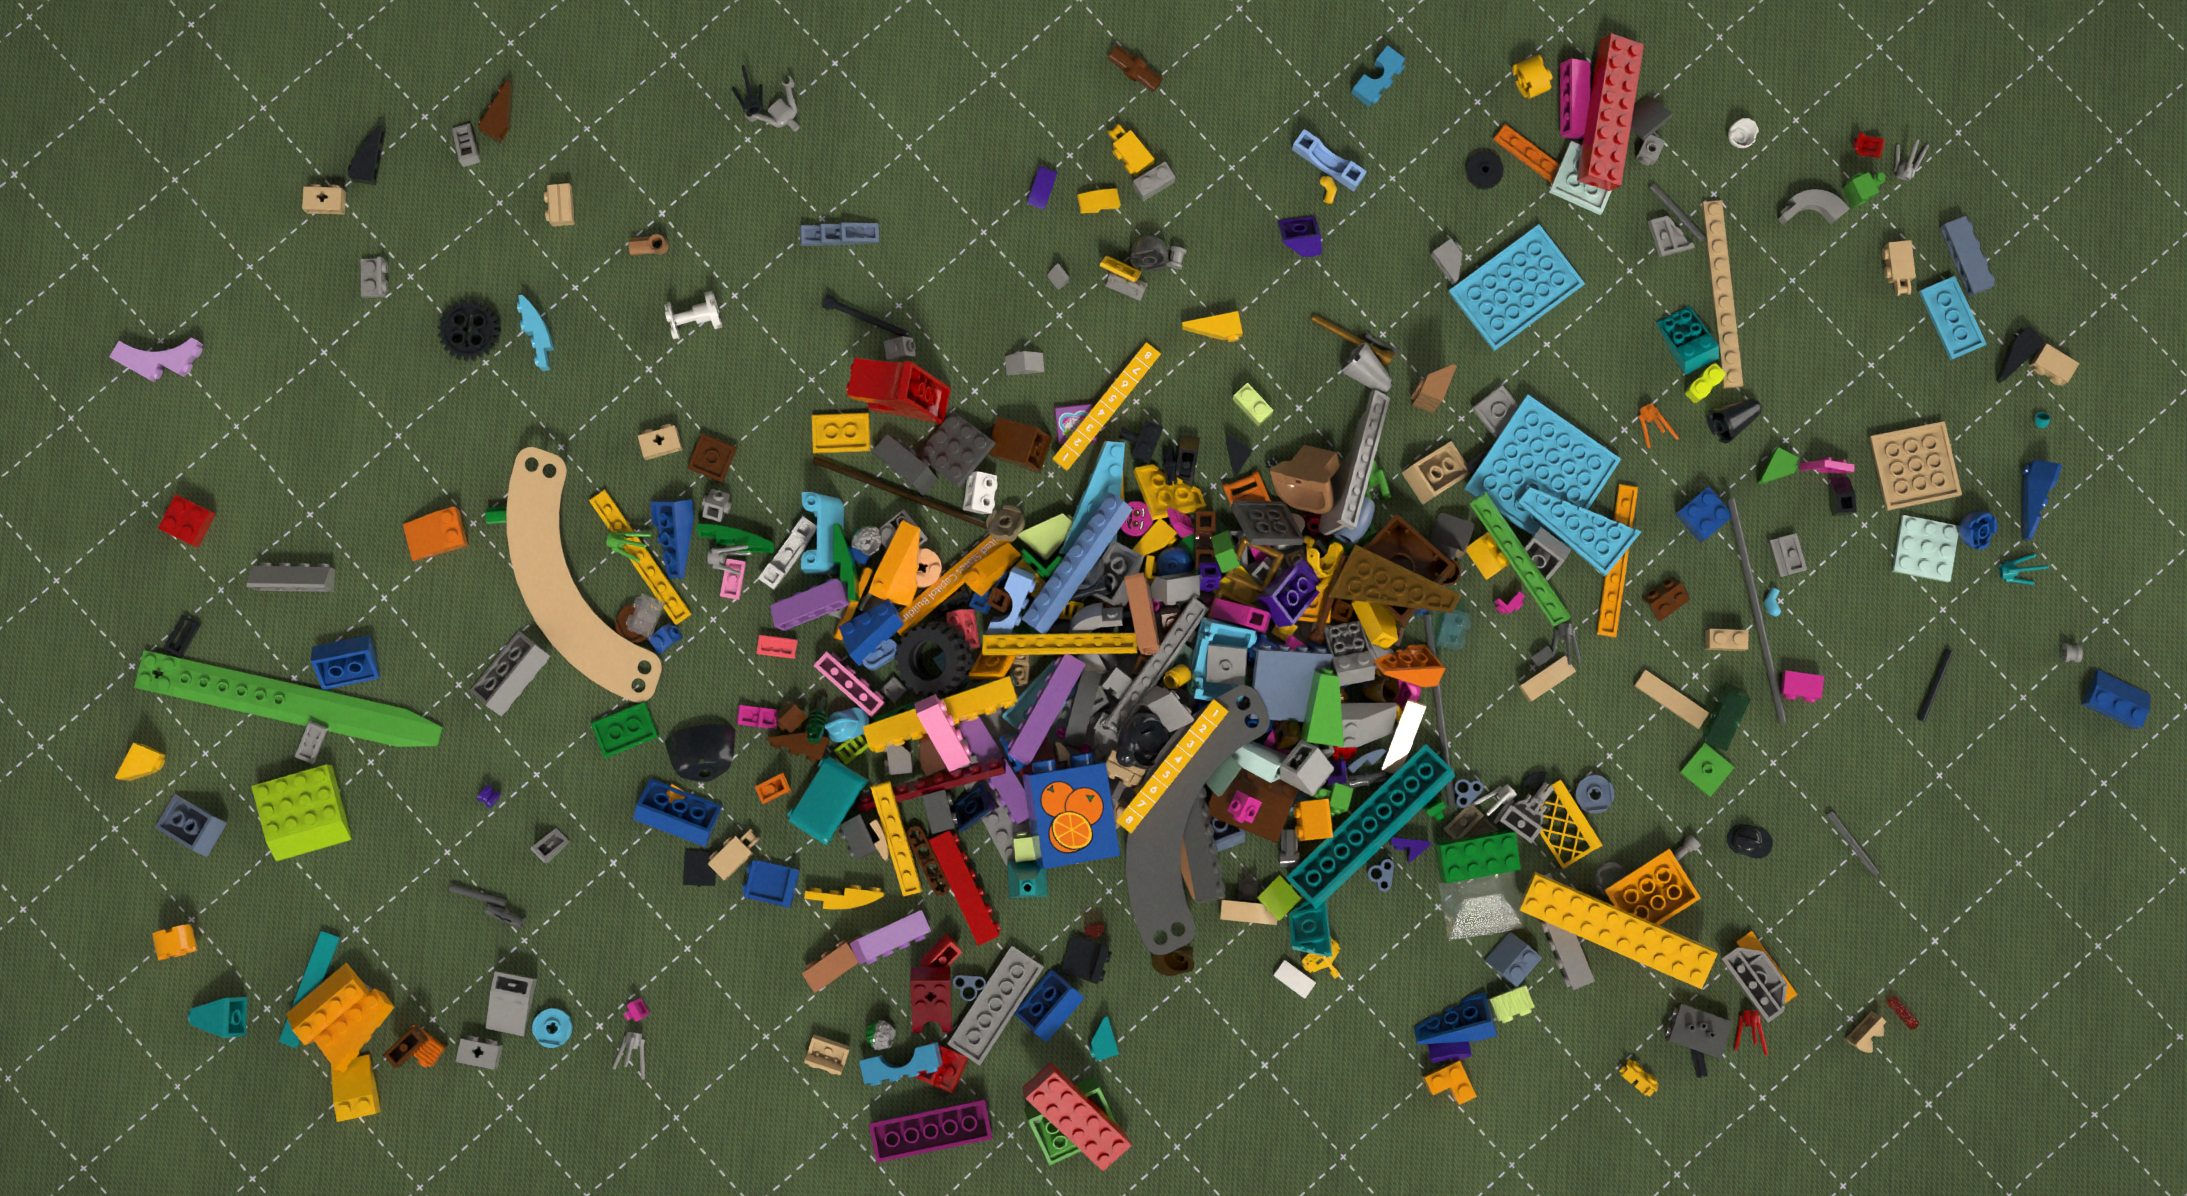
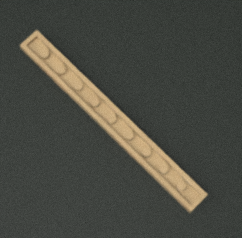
M1722 200L1703 202L1702 211L1717 342L1719 345L1720 368L1725 372L1722 386L1723 389L1743 387Z

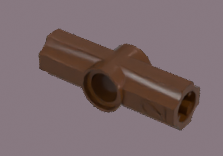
M1118 45L1108 57V60L1122 69L1128 78L1135 82L1138 81L1152 92L1159 87L1163 80L1161 76L1148 68L1142 59L1137 56L1133 57Z

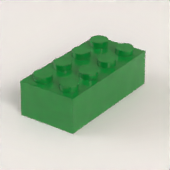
M1511 829L1435 842L1440 880L1446 884L1521 870L1516 833Z

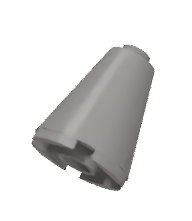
M1364 342L1351 352L1352 355L1349 359L1346 358L1339 368L1343 374L1372 390L1376 389L1379 392L1386 393L1392 386V378L1369 345Z

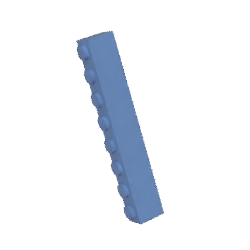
M1109 493L1022 617V620L1041 634H1046L1088 572L1133 510L1125 501L1112 493Z

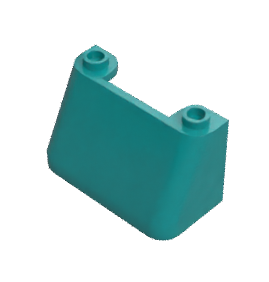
M831 756L822 758L818 765L820 770L797 807H792L787 815L789 817L788 822L826 846H829L833 833L837 832L839 825L857 796H859V791L865 788L869 781Z

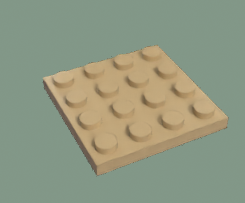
M1945 421L1869 437L1886 511L1962 495Z

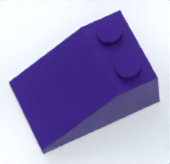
M1300 558L1272 581L1258 596L1257 600L1271 614V618L1278 627L1292 626L1320 593L1317 591L1316 586L1321 581L1306 561Z

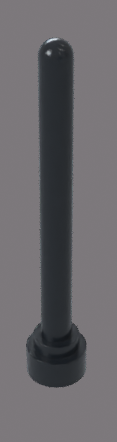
M827 294L823 301L822 308L836 309L901 337H909L907 330L839 303L833 295Z
M1107 578L1100 580L1093 587L1075 592L1069 602L1097 593L1099 595L1110 594L1112 592L1111 583Z

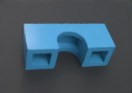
M1387 45L1374 64L1381 70L1382 77L1371 79L1364 74L1354 86L1351 94L1368 107L1372 103L1376 104L1382 97L1381 91L1384 88L1387 90L1393 83L1392 78L1394 75H1399L1405 68L1403 65L1405 58Z

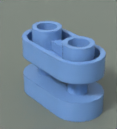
M891 639L883 640L876 647L877 650L873 654L870 652L862 660L864 666L869 670H877L894 660L895 654L899 651L896 649L897 644Z

